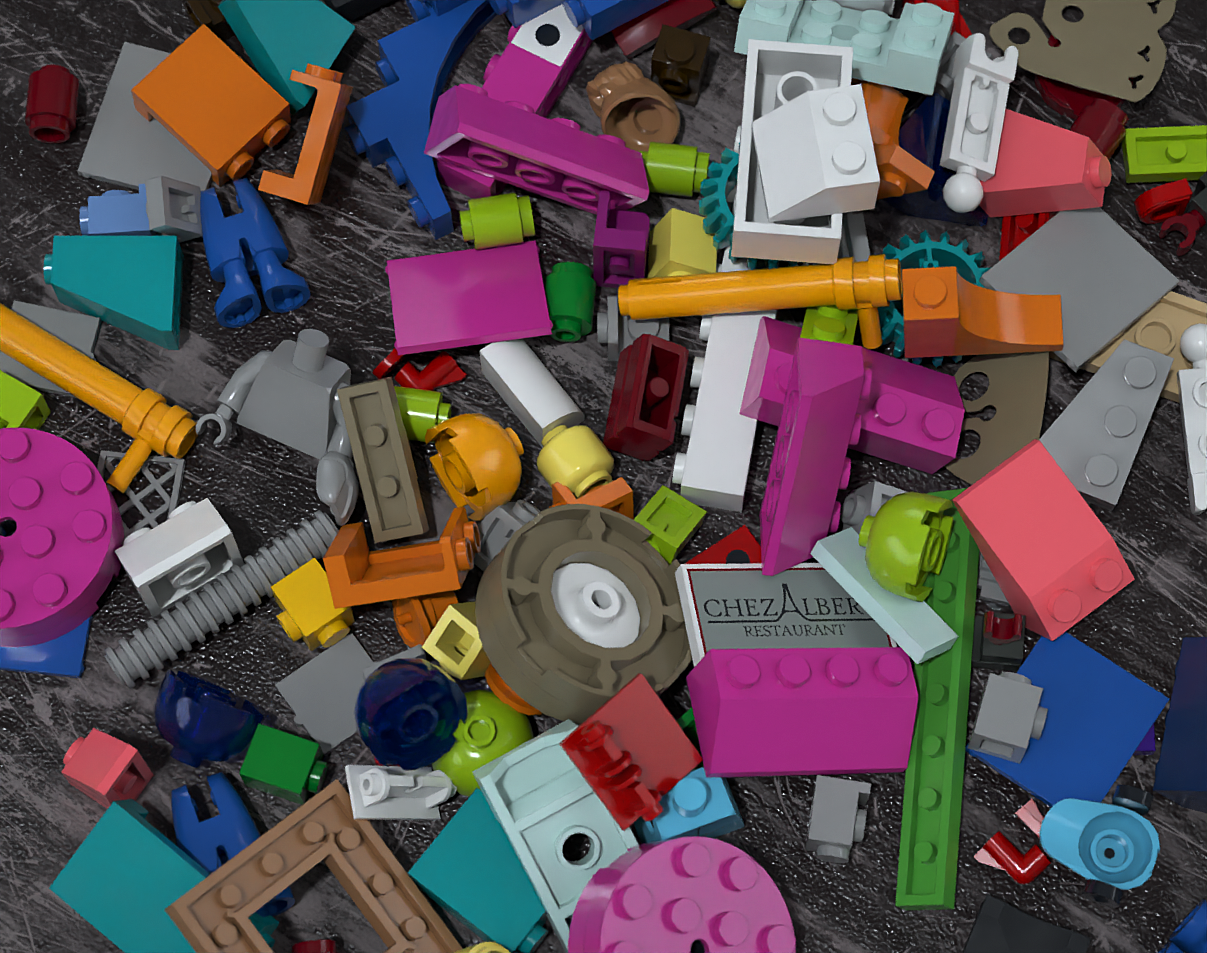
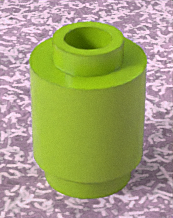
M651 141L648 151L639 150L642 153L649 192L692 197L693 192L700 193L701 182L708 177L710 153L698 152L697 146Z
M514 192L469 199V210L459 211L463 240H473L475 250L523 243V237L535 236L529 195L517 197Z
M394 386L408 440L425 442L427 429L451 418V404L443 403L442 392Z

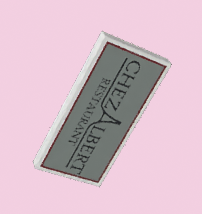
M762 563L680 564L675 572L694 667L710 649L897 647L896 642L819 563H799L774 576L762 575Z

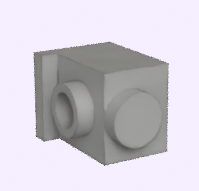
M817 775L813 787L805 850L815 851L816 858L822 861L848 863L852 841L862 842L867 810L857 809V805H866L870 795L871 783Z

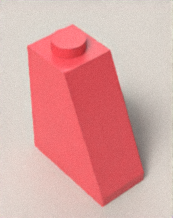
M1005 109L995 175L985 182L979 180L983 186L984 194L979 206L990 218L1102 207L1105 187L1109 186L1111 181L1110 162L1089 137Z

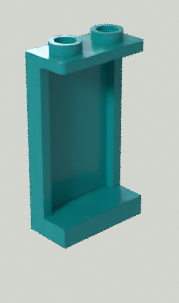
M134 799L113 801L49 889L124 953H196L164 909L208 877L210 873L147 822L145 818L149 812ZM254 912L248 918L272 949L275 939L271 937V934L277 928L279 922L271 915L262 917Z

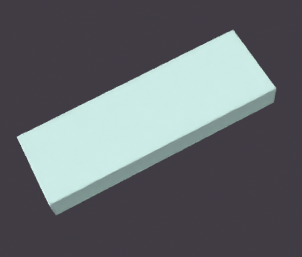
M852 527L817 541L810 554L915 663H922L951 649L959 636L925 601L918 602L898 596L883 589L871 577L865 561L866 547L859 545V534Z

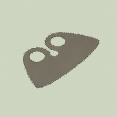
M1049 351L976 355L955 373L954 377L958 389L968 375L975 372L986 374L989 378V387L985 394L973 401L965 400L962 397L961 399L965 412H977L985 406L992 405L996 408V414L989 421H982L978 417L963 420L961 431H976L980 436V445L977 451L970 457L964 459L955 458L944 466L952 474L973 485L1034 439L1039 440L1047 393Z

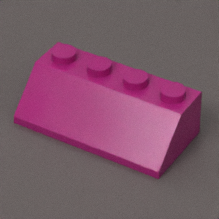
M471 84L455 85L438 97L424 150L426 155L597 215L600 190L610 191V209L626 211L646 201L648 198L649 186L642 153L625 147L626 142L618 137L605 134L598 136L580 131L581 126L572 120L564 118H552L550 120L534 114V108L518 101L500 102L487 97L488 92L485 89Z
M766 316L760 319L740 415L779 426L797 339L801 335L802 328ZM862 347L864 368L872 369V382L868 400H859L856 413L861 414V430L856 446L848 445V448L926 473H935L956 458L965 408L955 377Z
M800 337L797 339L759 514L762 575L774 576L812 558L813 556L810 553L817 541L826 538L828 532H837L841 505L839 501H835L838 489L846 490L848 486L851 459L845 457L848 445L856 446L861 430V414L856 413L859 400H868L872 382V369L864 368L862 346Z
M901 647L710 649L686 676L701 755L704 759L703 765L706 778L904 772L908 767L919 696L910 657Z

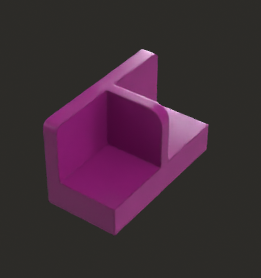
M603 190L599 192L593 242V277L596 281V286L619 288L620 285H628L629 279L646 277L650 219L642 212L610 209V191Z

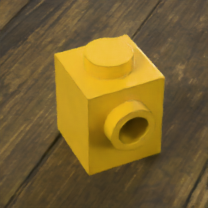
M315 557L271 586L274 598L283 611L276 616L277 620L293 643L302 638L310 651H313L321 644L324 648L336 644L349 633L350 628L348 626L355 622L351 607L334 608L327 574Z

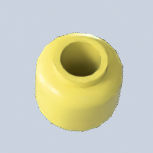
M560 425L549 431L542 439L541 444L543 448L537 457V468L551 488L552 484L559 482L567 486L576 499L584 496L590 489L612 482L613 456L589 427L577 425L568 428L566 425Z

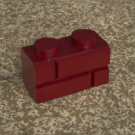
M642 334L633 341V345H628L620 352L603 440L606 448L640 460L649 461L658 455L659 451H663L673 444L676 428L674 419L678 417L689 350L686 347L651 334Z

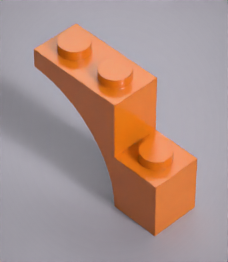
M851 78V85H862L880 178L876 200L893 196L900 197L903 194L927 190L935 171L899 146L900 124L908 98L891 86Z

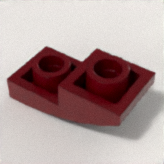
M669 0L611 30V33L625 57L632 59L657 42L662 24L686 30L717 10V7L713 0Z

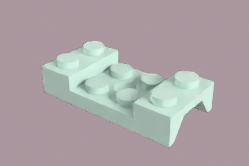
M747 0L739 16L734 52L747 55L749 39L853 47L851 78L933 95L942 55L948 48L955 13L944 11L939 6L931 3L911 4L906 2L900 19H896L878 10L859 11L841 7L832 0Z
M570 719L472 772L494 816L502 825L566 953H568V937L573 912L585 886L600 868L608 867L617 858L628 852L627 849L638 845L630 827L625 831L621 830L559 745L562 740L578 727ZM575 833L588 835L590 849L587 855L578 861L566 860L562 853L565 840Z

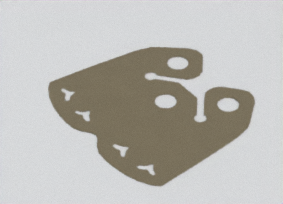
M1046 0L1042 21L1054 38L1060 41L1061 45L1059 47H1051L1048 44L1049 39L1032 16L1025 13H1012L990 27L989 35L1003 52L1009 46L1017 48V66L1040 76L1136 103L1153 90L1164 69L1167 50L1158 34V30L1173 17L1176 0H1161L1156 5V14L1152 13L1151 7L1147 4L1156 0ZM1067 6H1076L1082 10L1083 18L1078 22H1069L1063 18L1062 10ZM1013 28H1023L1030 34V39L1025 44H1015L1008 38V33ZM1146 46L1150 47V51L1147 53L1149 57L1148 62L1138 54ZM1142 75L1143 78L1136 82V89H1133L1128 78Z

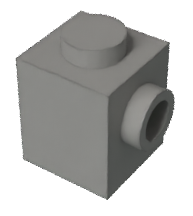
M1002 672L1000 675L990 673L983 689L967 748L1020 764L1027 750L1030 737L1039 740L1044 727L1048 708L1038 706L1043 688L1031 685L1030 679L1017 673Z

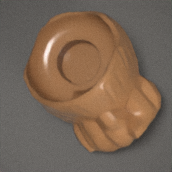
M627 61L622 64H615L598 73L594 80L588 82L586 91L589 103L595 114L601 117L603 134L612 135L626 142L625 147L638 152L639 150L648 151L650 141L674 143L680 129L681 119L678 107L673 98L650 79L643 77V73L638 66Z

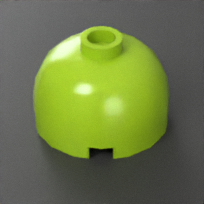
M907 492L897 494L881 505L875 517L871 515L866 516L859 534V545L866 547L865 561L871 577L883 589L918 602H923L929 596L932 588L923 586L929 572L939 575L943 566L953 527V517L943 515V512L953 507L952 501L926 493Z
M478 689L459 694L442 706L432 722L428 750L433 771L440 770L444 772L457 787L456 792L463 796H470L476 788L480 789L472 773L474 770L533 739L534 734L528 717L517 712L508 704L503 703L492 691Z

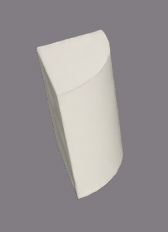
M523 339L493 342L479 351L482 374L542 448V439L555 427L566 425L570 428L577 426L585 420L584 413Z

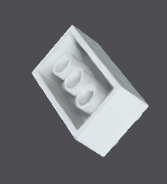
M748 40L731 257L832 265L837 263L843 213L768 222L751 126L753 121L807 91L851 85L853 47Z

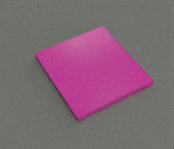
M536 240L479 250L469 249L388 260L385 272L389 278L396 336L394 347L398 355L551 335L553 323L549 318L538 256L540 249L536 245Z

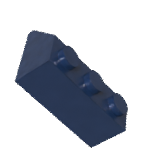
M1184 637L1180 656L1175 666V682L1170 707L1165 717V732L1160 758L1155 768L1153 790L1183 808L1207 813V637Z

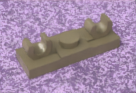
M392 376L337 389L375 543L427 532L429 526Z

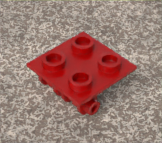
M642 673L636 675L559 743L622 831H625L640 816H642L645 822L656 818L663 811V807L659 803L661 798L704 760Z

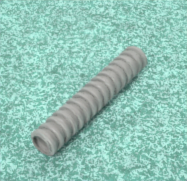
M317 510L313 513L315 519L310 522L307 519L300 522L301 528L296 531L293 528L286 531L287 537L283 540L279 537L272 540V547L267 549L265 546H262L258 549L260 555L255 558L248 555L244 558L246 564L239 567L235 564L230 567L232 573L225 576L221 573L216 576L217 583L213 585L209 582L205 583L202 586L203 592L197 594L193 591L188 595L190 600L184 604L179 600L174 604L176 609L171 613L167 610L160 613L162 616L160 620L155 622L153 619H150L146 622L148 628L143 631L136 628L132 631L134 637L128 641L122 637L118 640L120 646L114 650L110 646L104 649L105 659L123 686L132 689L136 686L134 680L140 676L143 680L150 677L148 671L154 667L158 671L164 668L163 661L169 658L173 662L178 658L176 654L182 649L185 652L192 649L190 644L195 640L199 643L205 641L206 637L204 634L212 631V633L216 634L220 631L218 625L224 621L228 625L234 622L232 616L239 612L240 615H245L248 613L246 607L252 603L254 606L260 605L262 603L260 598L265 594L268 597L274 596L271 590L272 585L314 557L316 560L323 559L339 532L330 517L325 512Z

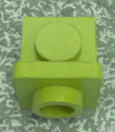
M662 485L634 521L652 533L646 541L670 565L701 527L707 511Z

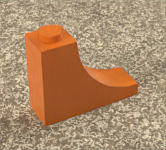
M956 266L902 269L905 358L1063 350L1060 294L1030 295L986 289L963 279L957 272Z

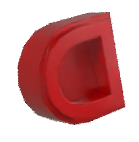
M1187 178L1154 187L1138 196L1134 201V206L1140 221L1146 224L1164 222L1173 216H1182L1192 196Z

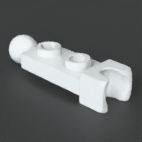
M976 33L966 38L955 53L951 76L955 81L940 166L956 171V174L947 180L943 188V199L949 208L959 213L973 211L979 206L984 196L983 186L979 180L985 182L995 175L1009 83L1015 79L1018 61V50L1014 46H1009L1005 50L1004 56L993 60L989 59L985 53L986 40L981 33Z
M1195 324L1183 332L1180 338V348L1187 360L1192 362L1193 369L1178 370L1176 373L1189 477L1187 479L1189 501L1193 515H1200L1207 509V324Z

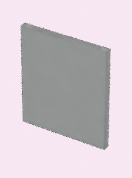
M124 42L77 170L80 176L139 190V184H145V180L162 175L199 186L200 191L209 189L212 181L211 171L155 118L149 122L134 106L131 89L171 53L136 45L135 43Z
M1098 207L1060 211L980 277L979 282L987 289L1007 293L1030 295L1060 294L1063 350L1053 352L1074 372H1077L1178 285L1179 280L1107 213Z

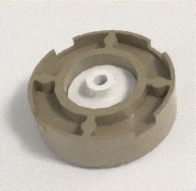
M566 504L539 512L533 520L526 523L511 536L486 567L480 579L475 600V616L479 637L485 653L499 676L519 697L543 714L561 721L570 719L576 725H581L639 673L643 674L659 697L686 669L692 659L675 572L680 563L675 559L669 565L659 552L646 541L652 534L648 529L633 519L607 508L587 504Z

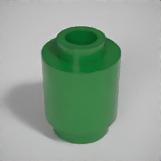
M577 262L557 263L552 267V274L546 277L545 296L549 318L553 323L551 337L558 341H578L581 336L587 335L592 330L597 284L592 278L593 272L591 268Z

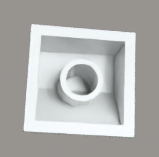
M861 84L807 91L752 122L751 128L769 223L875 208L880 178Z
M208 498L199 503L190 501L180 505L170 513L169 520L153 529L142 528L133 532L125 538L122 543L123 546L115 550L119 561L152 617L171 608L179 600L183 601L188 598V595L193 591L197 593L202 590V586L205 583L209 582L212 584L216 582V576L219 574L228 575L232 572L231 566L237 564L241 567L244 565L232 532Z

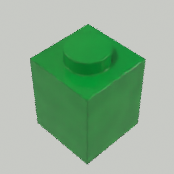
M258 724L239 775L245 786L303 805L308 801L311 792L315 794L320 792L329 764L323 762L325 756L320 744Z

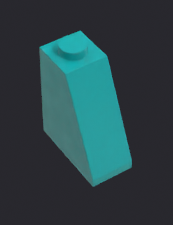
M222 0L218 6L261 77L290 104V116L305 107L316 90L315 87L289 80L292 70L305 72L307 63L329 69L355 29L354 25L320 0Z
M54 236L53 253L45 254L44 280L46 285H52L60 303L89 316L98 317L103 322L165 349L179 350L184 255L177 236Z
M476 788L410 869L408 875L420 891L485 942L498 943L510 953H533L548 933L542 927L547 921L546 910L502 825L494 816L483 792Z

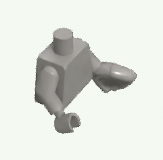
M304 329L299 332L297 342L283 340L273 352L262 350L237 368L217 399L221 404L217 411L206 414L197 421L196 434H202L207 428L208 422L214 419L219 422L221 433L215 439L213 445L226 441L232 432L230 418L233 413L238 414L237 424L320 459L316 473L317 494L320 501L330 506V511L335 517L336 524L343 526L348 522L353 513L359 495V481L354 473L353 453L337 389L350 386L351 370L346 363L326 355L329 337L325 333L316 329Z

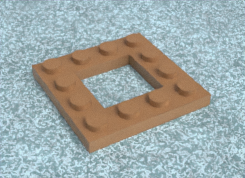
M338 779L330 783L164 909L196 953H274L248 917L323 860L388 947L382 953H454L463 949L367 819H354L350 795Z

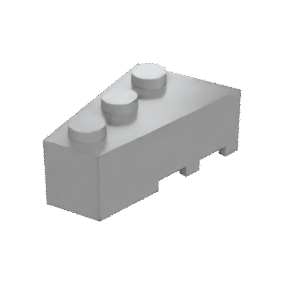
M1124 339L1039 439L1086 502L1112 511L1117 505L1174 358Z

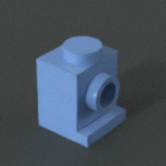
M139 184V193L131 194L124 190H110L103 193L102 196H89L88 206H81L79 212L82 236H157L156 231L149 230V219L146 213L147 197L145 184Z

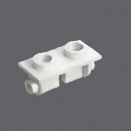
M345 766L354 819L439 820L441 818L438 805L452 797L457 789L444 772L440 770L432 772L431 767Z

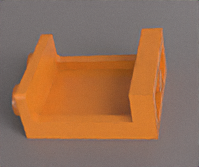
M205 24L200 26L131 89L135 109L149 122L155 118L211 171L212 180L219 187L223 186L230 178L236 181L244 176L254 163L253 157L266 145L273 147L278 144L290 129V104Z
M307 63L305 72L292 70L289 80L315 87L317 89L316 100L295 174L281 170H263L258 187L259 191L307 205L321 202L347 110L346 106L349 103L353 88L341 83L343 73Z
M465 507L453 509L438 541L370 552L363 522L343 525L323 557L334 608L461 589L468 571L473 569L475 553L481 551L480 534L477 523L475 521L468 522Z

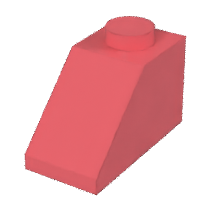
M95 728L91 730L86 738L79 737L70 746L63 759V764L66 766L61 771L72 786L106 809L110 807L113 801L134 799L136 801L154 776L137 749Z

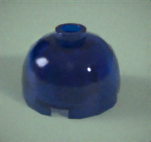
M416 658L395 659L382 664L369 674L359 688L354 707L356 730L369 751L380 764L388 767V764L400 765L403 770H416L430 765L450 751L457 741L453 733L457 729L460 720L465 724L468 715L466 696L451 676L437 665L424 659Z
M171 669L167 670L154 703V722L160 736L173 745L170 755L176 760L195 768H199L203 760L221 763L238 757L250 746L257 726L263 723L266 714L246 699L240 709L235 706L237 701L228 695L231 691L186 672L178 671L176 675Z

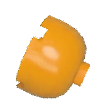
M472 413L448 418L427 429L425 442L428 444L435 440L438 452L430 457L432 467L452 502L458 508L468 504L475 511L468 518L473 521H480L496 507L507 504L511 500L521 481L522 466L519 457L524 453L519 437L511 428L503 429L492 418L480 413Z

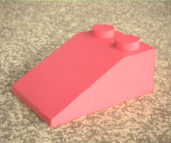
M1034 439L952 499L1013 612L1026 616L1025 628L1051 641H1054L1135 580L1111 534L1039 440Z

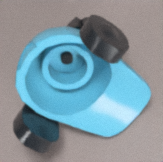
M1121 784L1116 787L1112 799L1113 805L1069 798L1057 802L1047 812L1039 832L1041 846L1051 858L1087 879L1081 894L1082 897L1103 906L1117 908L1123 895L1122 890L1141 886L1152 876L1153 867L1160 851L1157 831L1151 822L1142 817V815L1150 811L1154 797L1149 792L1139 788Z

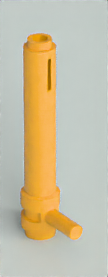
M885 254L869 255L868 261L855 262L854 257L837 258V263L833 265L820 264L629 279L628 285L619 286L618 303L621 316H630L632 320L836 305L838 310L857 309L862 344L867 349H875L883 343L878 307H889L890 301L902 300V274L899 258L887 259Z
M0 303V351L122 425V431L135 439L106 483L124 494L152 450L163 457L171 455L176 459H181L190 450L198 435L196 434L197 422L192 420V414L179 405L173 407L167 405V399L153 389L147 388L143 390Z

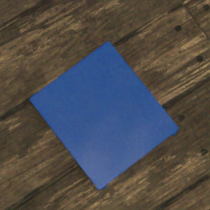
M1064 632L1054 641L1041 636L1017 671V674L1030 679L1031 685L1043 688L1038 706L1048 708L1040 739L1037 740L1030 737L1027 750L1020 764L968 749V744L965 747V751L1050 807L1061 800L1069 798L1101 803L1169 701V698L1067 632Z

